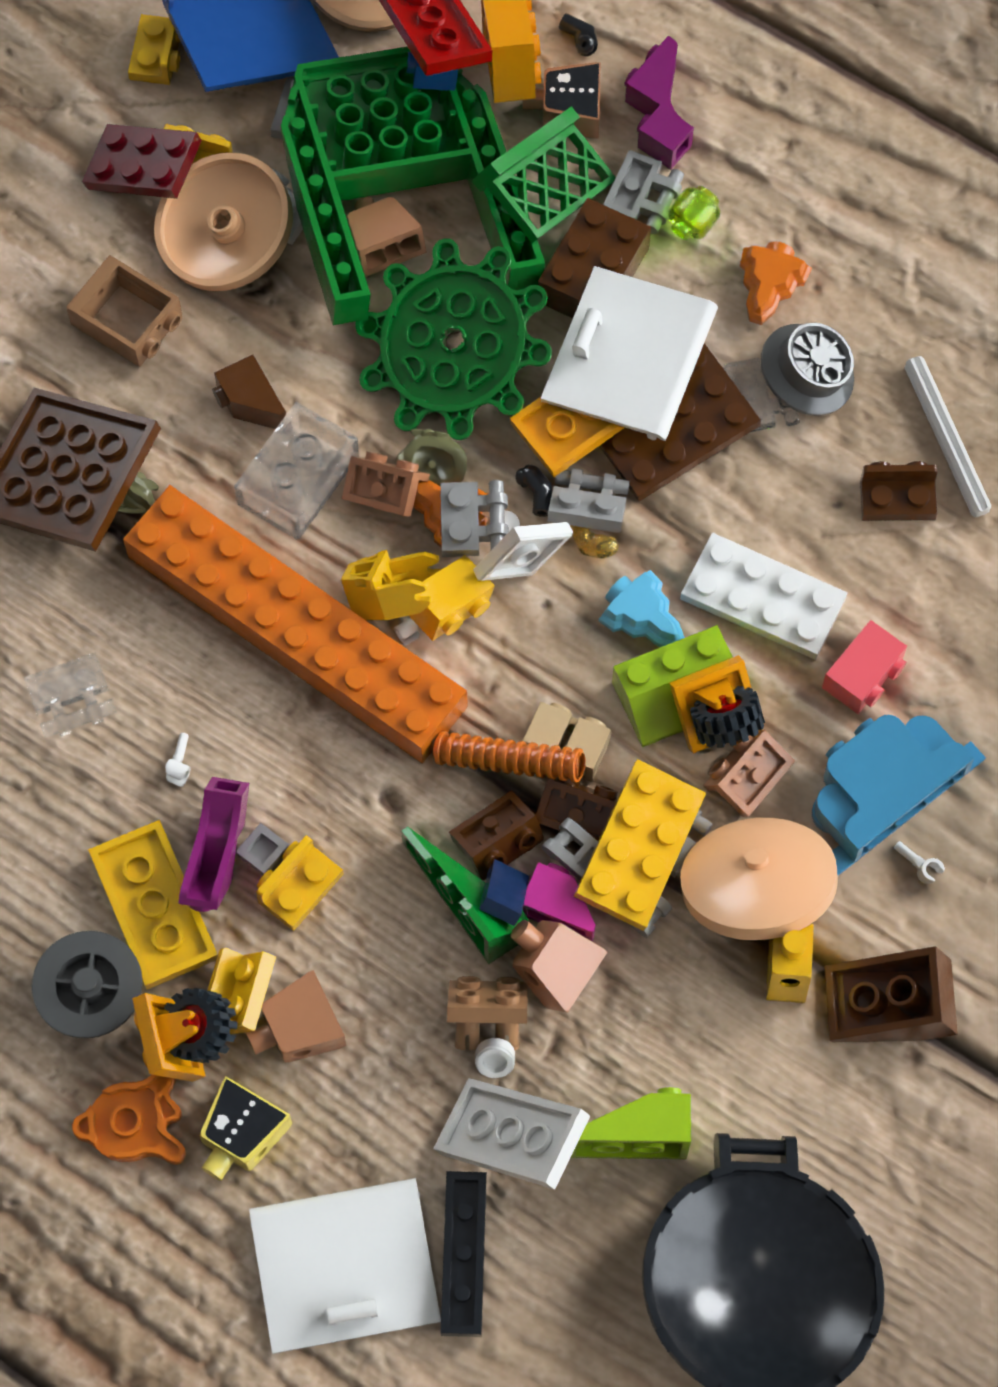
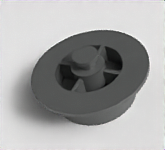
M806 323L780 327L768 337L761 352V369L770 390L785 405L803 414L821 416L839 410L849 400L854 387V357L849 344L840 333L821 323Z
M98 931L72 933L53 943L39 959L32 978L33 1000L41 1017L56 1031L75 1038L100 1037L119 1028L135 1011L132 998L142 993V972L132 950L118 938Z

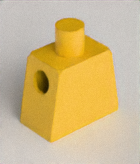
M811 923L799 931L791 930L783 937L769 939L766 1000L795 1003L806 1002L812 974L814 924ZM790 978L796 979L798 982L788 984L781 980Z

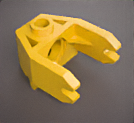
M383 550L373 556L348 564L340 580L351 610L365 620H390L422 613L430 605L432 598L431 596L419 597L417 594L426 591L427 583L423 582L424 580L442 570L429 567L439 562V555L424 551L390 559L387 550Z

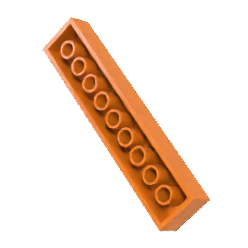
M171 485L166 488L123 538L128 558L422 764L433 751L434 741L441 731L448 732L468 707L466 689Z

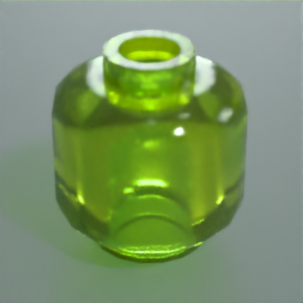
M703 186L685 188L668 210V217L672 223L671 230L684 240H688L689 237L697 240L706 237L720 218L719 199L714 193Z

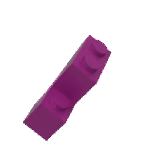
M667 36L660 45L655 44L649 50L645 62L639 69L634 68L626 77L624 85L626 86L625 102L645 115L637 127V132H639L637 148L652 158L661 161L664 166L671 170L691 148L694 127L677 114L671 103L678 44L673 38Z
M212 777L205 787L198 832L180 888L178 904L188 905L192 910L200 912L217 910L233 881L237 839L245 826L250 783Z

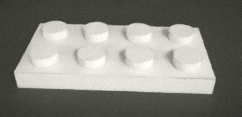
M712 533L681 592L680 599L816 660L846 600L848 592Z
M468 1078L433 1149L449 1158L555 1189L590 1115L580 1108Z

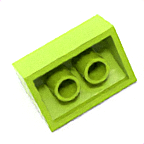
M718 625L613 666L612 684L642 747L683 731L670 688V682L733 657Z

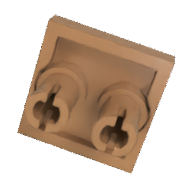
M462 976L457 980H450L447 1022H456L455 1048L465 1050L466 1035H469V1050H476L480 1044V1023H495V1038L505 1040V1036L508 1035L509 1043L513 1046L514 1051L519 1049V1024H527L528 985L525 982H520L515 977H500L496 981H481L480 978L475 976Z

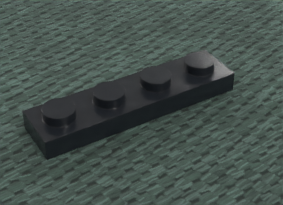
M446 1171L441 1336L482 1337L487 1172Z

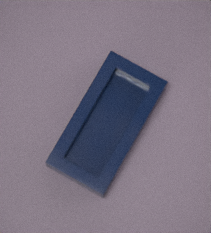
M494 859L487 872L479 909L515 926L522 914L529 876Z

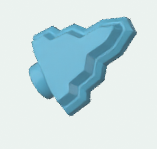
M651 570L643 573L633 582L628 577L623 576L606 594L605 598L610 605L598 620L612 632L622 630L632 638L646 637L658 647H663L685 638L679 622L668 612L669 600L661 591L663 583Z

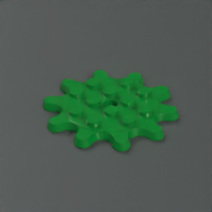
M444 238L435 243L432 251V266L425 273L413 274L404 265L399 263L391 264L384 271L383 281L392 293L391 305L383 312H369L367 320L355 322L357 333L363 338L376 341L380 347V355L377 361L362 370L359 381L362 388L368 392H377L387 387L395 388L400 394V404L395 412L394 422L400 430L411 431L418 427L427 414L437 412L444 416L449 436L455 440L462 441L467 439L473 432V416L482 405H494L501 413L508 416L516 415L523 408V396L514 385L516 373L525 366L539 367L546 365L552 357L551 346L545 340L531 337L526 329L529 318L545 307L548 297L546 291L539 285H530L521 290H514L508 287L505 277L510 268L512 256L506 248L501 246L493 247L479 264L469 266L461 261L459 247L455 241ZM452 332H461L464 342H461L458 347L452 350L447 348L446 339L448 335Z

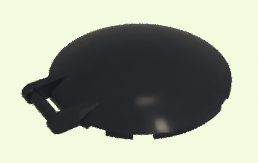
M716 1133L714 1137V1170L709 1171L708 1174L696 1179L692 1183H688L678 1191L666 1204L650 1232L645 1247L642 1267L643 1294L648 1315L656 1334L669 1355L685 1372L705 1387H836L853 1373L864 1360L879 1331L884 1308V1279L874 1242L870 1235H866L863 1227L854 1216L856 1212L842 1197L832 1189L828 1191L809 1179L808 1174L799 1171L798 1147L795 1136H782L781 1140L730 1138L729 1133ZM731 1154L780 1156L781 1163L731 1161Z

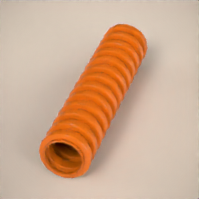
M441 731L438 734L433 746L434 760L436 764L442 766L447 763L450 767L458 765L460 768H466L469 766L473 770L480 767L483 771H488L491 768L493 772L497 773L502 770L503 773L510 774L513 771L516 775L525 773L528 777L536 774L538 778H544L547 775L551 780L559 777V780L567 781L570 778L575 783L579 782L583 777L586 766L583 749L575 748L572 751L567 746L563 747L562 750L558 745H553L550 748L547 744L538 746L534 742L529 743L527 746V743L524 741H519L516 744L514 740L510 739L505 742L502 738L493 740L491 737H485L482 739L478 735L471 738L468 734H463L460 737L458 733L453 732L449 735L446 731Z

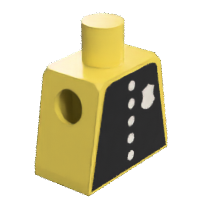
M225 1076L200 1132L202 1143L212 1149L211 1154L202 1166V1170L219 1181H222L233 1163L250 1172L289 1130L292 1125L290 1114Z

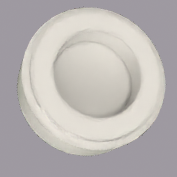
M500 1038L484 1040L478 1045L475 1052L477 1070L482 1075L490 1078H501L508 1075L515 1065L513 1046L508 1041Z

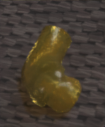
M569 525L573 531L572 537L583 555L606 559L617 553L618 542L614 537L591 533L589 528Z

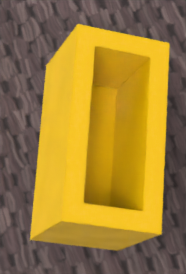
M466 555L424 580L423 582L427 583V589L417 594L419 597L431 596L432 601L422 613L409 615V617L432 641L443 634L447 636L453 634L460 628L463 621L471 616L474 618L481 616L491 604L489 599L495 585L490 580L481 581L477 579L473 571L476 565Z

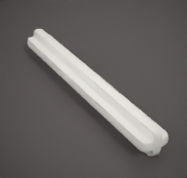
M917 356L907 360L905 365L907 375L973 517H980L989 513L991 509L990 501L924 358Z

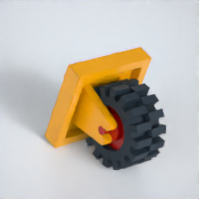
M739 655L669 683L688 749L693 754L709 747L712 748L716 744L717 748H724L726 743H730V747L737 745L736 741L739 740L744 743L749 740V735L755 737L759 734L758 730L764 728L765 720L756 691L753 692L745 662Z
M187 988L182 990L183 994L176 993L173 995L172 999L148 993L132 998L135 1009L134 1022L140 1031L144 1049L142 1057L149 1074L194 1082L206 1077L203 1063H209V1060L216 1061L220 1059L219 1053L226 1054L230 1049L225 1045L226 1041L234 1043L236 1036L230 1034V1029H237V1022L231 1021L230 1018L236 1016L235 1009L228 1008L231 1002L227 998H222V995L219 993L194 988V990Z

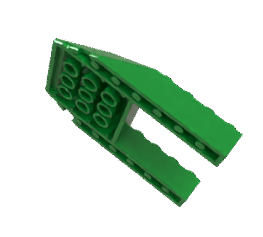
M408 46L298 64L293 86L288 97L286 112L282 119L280 130L295 204L333 326L367 320L371 297L341 201L467 179L490 248L504 247L512 256V262L505 277L508 287L514 290H521L530 285H538V280L544 272L545 260L538 240L532 243L489 188L479 192L472 183V180L491 162L507 152L486 92L478 84L473 85L462 75L463 70L461 68L458 69L455 91L413 88V74L407 73L408 52H411ZM506 183L502 184L511 196L518 198L516 186Z

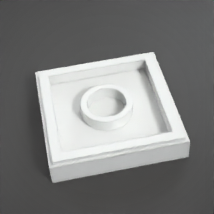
M568 522L513 527L473 571L477 579L481 581L532 576L572 536L573 531Z

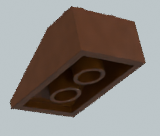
M936 946L825 966L829 1040L832 1043L922 1041L958 1035L952 961Z

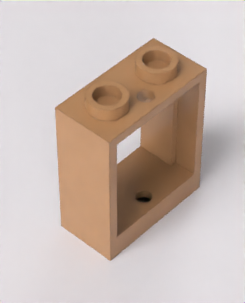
M111 255L106 258L66 307L71 325L138 367H141L147 358L151 359L155 356L160 348L162 339L168 332H173L177 329L183 315L179 297ZM119 286L161 311L135 344L94 319Z

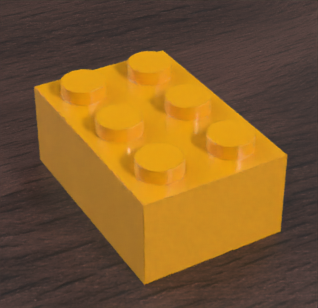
M481 0L482 34L493 50L492 62H487L494 103L536 99L535 84L542 83L540 62H535L537 61V56H541L539 34L533 35V33H536L535 13L528 12L532 11V0Z

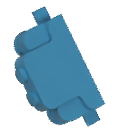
M883 715L875 721L869 718L855 730L854 734L856 736L846 744L843 740L836 743L825 755L828 758L823 776L826 786L821 789L813 804L812 819L820 830L829 833L839 844V846L832 850L836 859L837 875L839 876L982 763L986 757L971 741L965 746L955 742L936 720L928 716H916L910 719L906 726L899 718L893 715Z

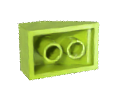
M674 1087L660 1088L657 1090V1093H649L588 1122L570 1158L687 1159L691 1145V1094L682 1093L681 1089Z

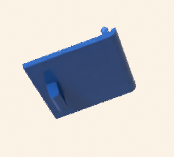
M162 0L164 8L205 92L285 79L286 77L295 76L298 64L339 58L310 0Z

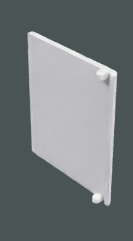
M594 266L540 398L541 402L645 433L651 440H656L658 437L660 440L666 441L718 306L714 302Z
M416 1178L249 1209L272 1354L441 1322Z

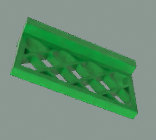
M572 106L491 162L472 180V183L479 192L489 188L532 243L581 208L587 198L593 199L613 184L616 178L574 125L580 116ZM567 138L576 146L578 154L566 151ZM546 154L558 158V168L546 165ZM567 161L579 165V175L568 172ZM588 168L595 170L602 179V182L589 179ZM526 169L538 172V183L526 180ZM547 176L559 179V190L548 187ZM568 182L580 186V196L569 193ZM506 183L516 186L518 198L511 196L502 184ZM527 190L539 194V205L527 201ZM548 197L560 200L561 211L549 208ZM528 212L540 215L539 229L528 218Z

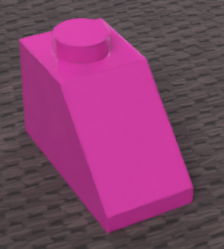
M538 862L526 889L523 912L527 918L536 922L542 920L559 922L592 942L595 937L596 925L586 903L573 897L578 887L574 876L569 875V871L560 865L549 863L546 866Z

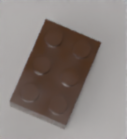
M587 198L538 280V285L547 293L548 299L545 306L573 318L594 266L633 277L649 250L651 226Z

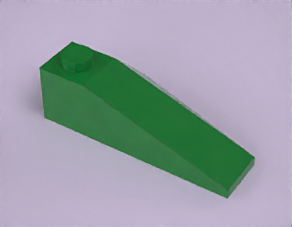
M408 826L401 830L402 843L488 964L519 945L511 938V933L515 926L479 909L485 886L484 881ZM523 910L516 925L523 920H527L529 922Z

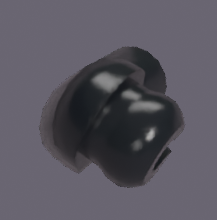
M565 13L559 23V29L574 36L576 49L579 54L591 56L598 47L594 26Z
M526 465L524 468L518 469L515 475L517 484L523 488L529 487L534 493L532 513L539 517L548 516L552 497V483L537 466Z

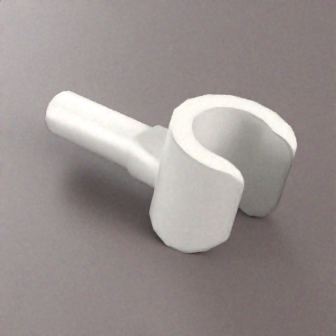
M409 616L400 617L402 623L394 627L397 637L404 646L418 639L420 635L418 625Z
M186 733L179 734L175 754L172 759L168 760L165 767L167 773L166 780L180 787H183L191 770L190 766L182 763L189 737Z
M900 841L894 846L897 852L917 868L918 879L924 884L935 882V879L928 875L926 866L932 867L939 874H942L945 870L940 860L931 858L925 861Z

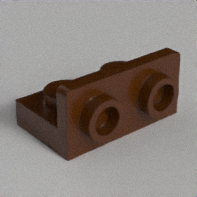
M880 461L863 466L860 478L862 521L936 520L935 480L938 473L937 465H927V463L922 461L910 462L907 465H891L888 462Z
M559 777L555 780L548 778L536 812L538 823L560 831V824L568 817L599 841L618 799L616 797L618 792L596 784L595 789L580 784L582 779L575 783L570 778L567 781H561Z
M512 790L449 831L452 841L472 862L481 880H486L487 872L494 859L508 865L544 840L536 815Z

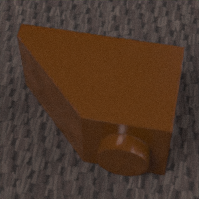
M253 354L214 372L217 387L212 389L219 406L221 408L227 406L233 418L280 431L288 428L286 411Z

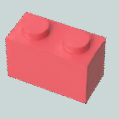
M870 620L825 674L822 689L857 714L860 713L866 704L869 707H873L884 692V689L881 687L888 677L895 680L905 667L907 662L903 660L907 645Z

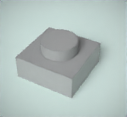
M260 823L236 850V853L244 862L261 875H264L270 869L274 871L283 861L282 855L289 847V844Z

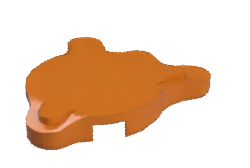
M151 1075L142 1081L121 1082L103 1089L102 1094L95 1100L93 1105H90L84 1113L74 1119L72 1131L79 1141L91 1144L103 1156L118 1162H134L146 1157H157L173 1165L182 1163L186 1157V1149L179 1140L167 1132L168 1125L180 1121L182 1117L180 1107L170 1097L176 1079Z

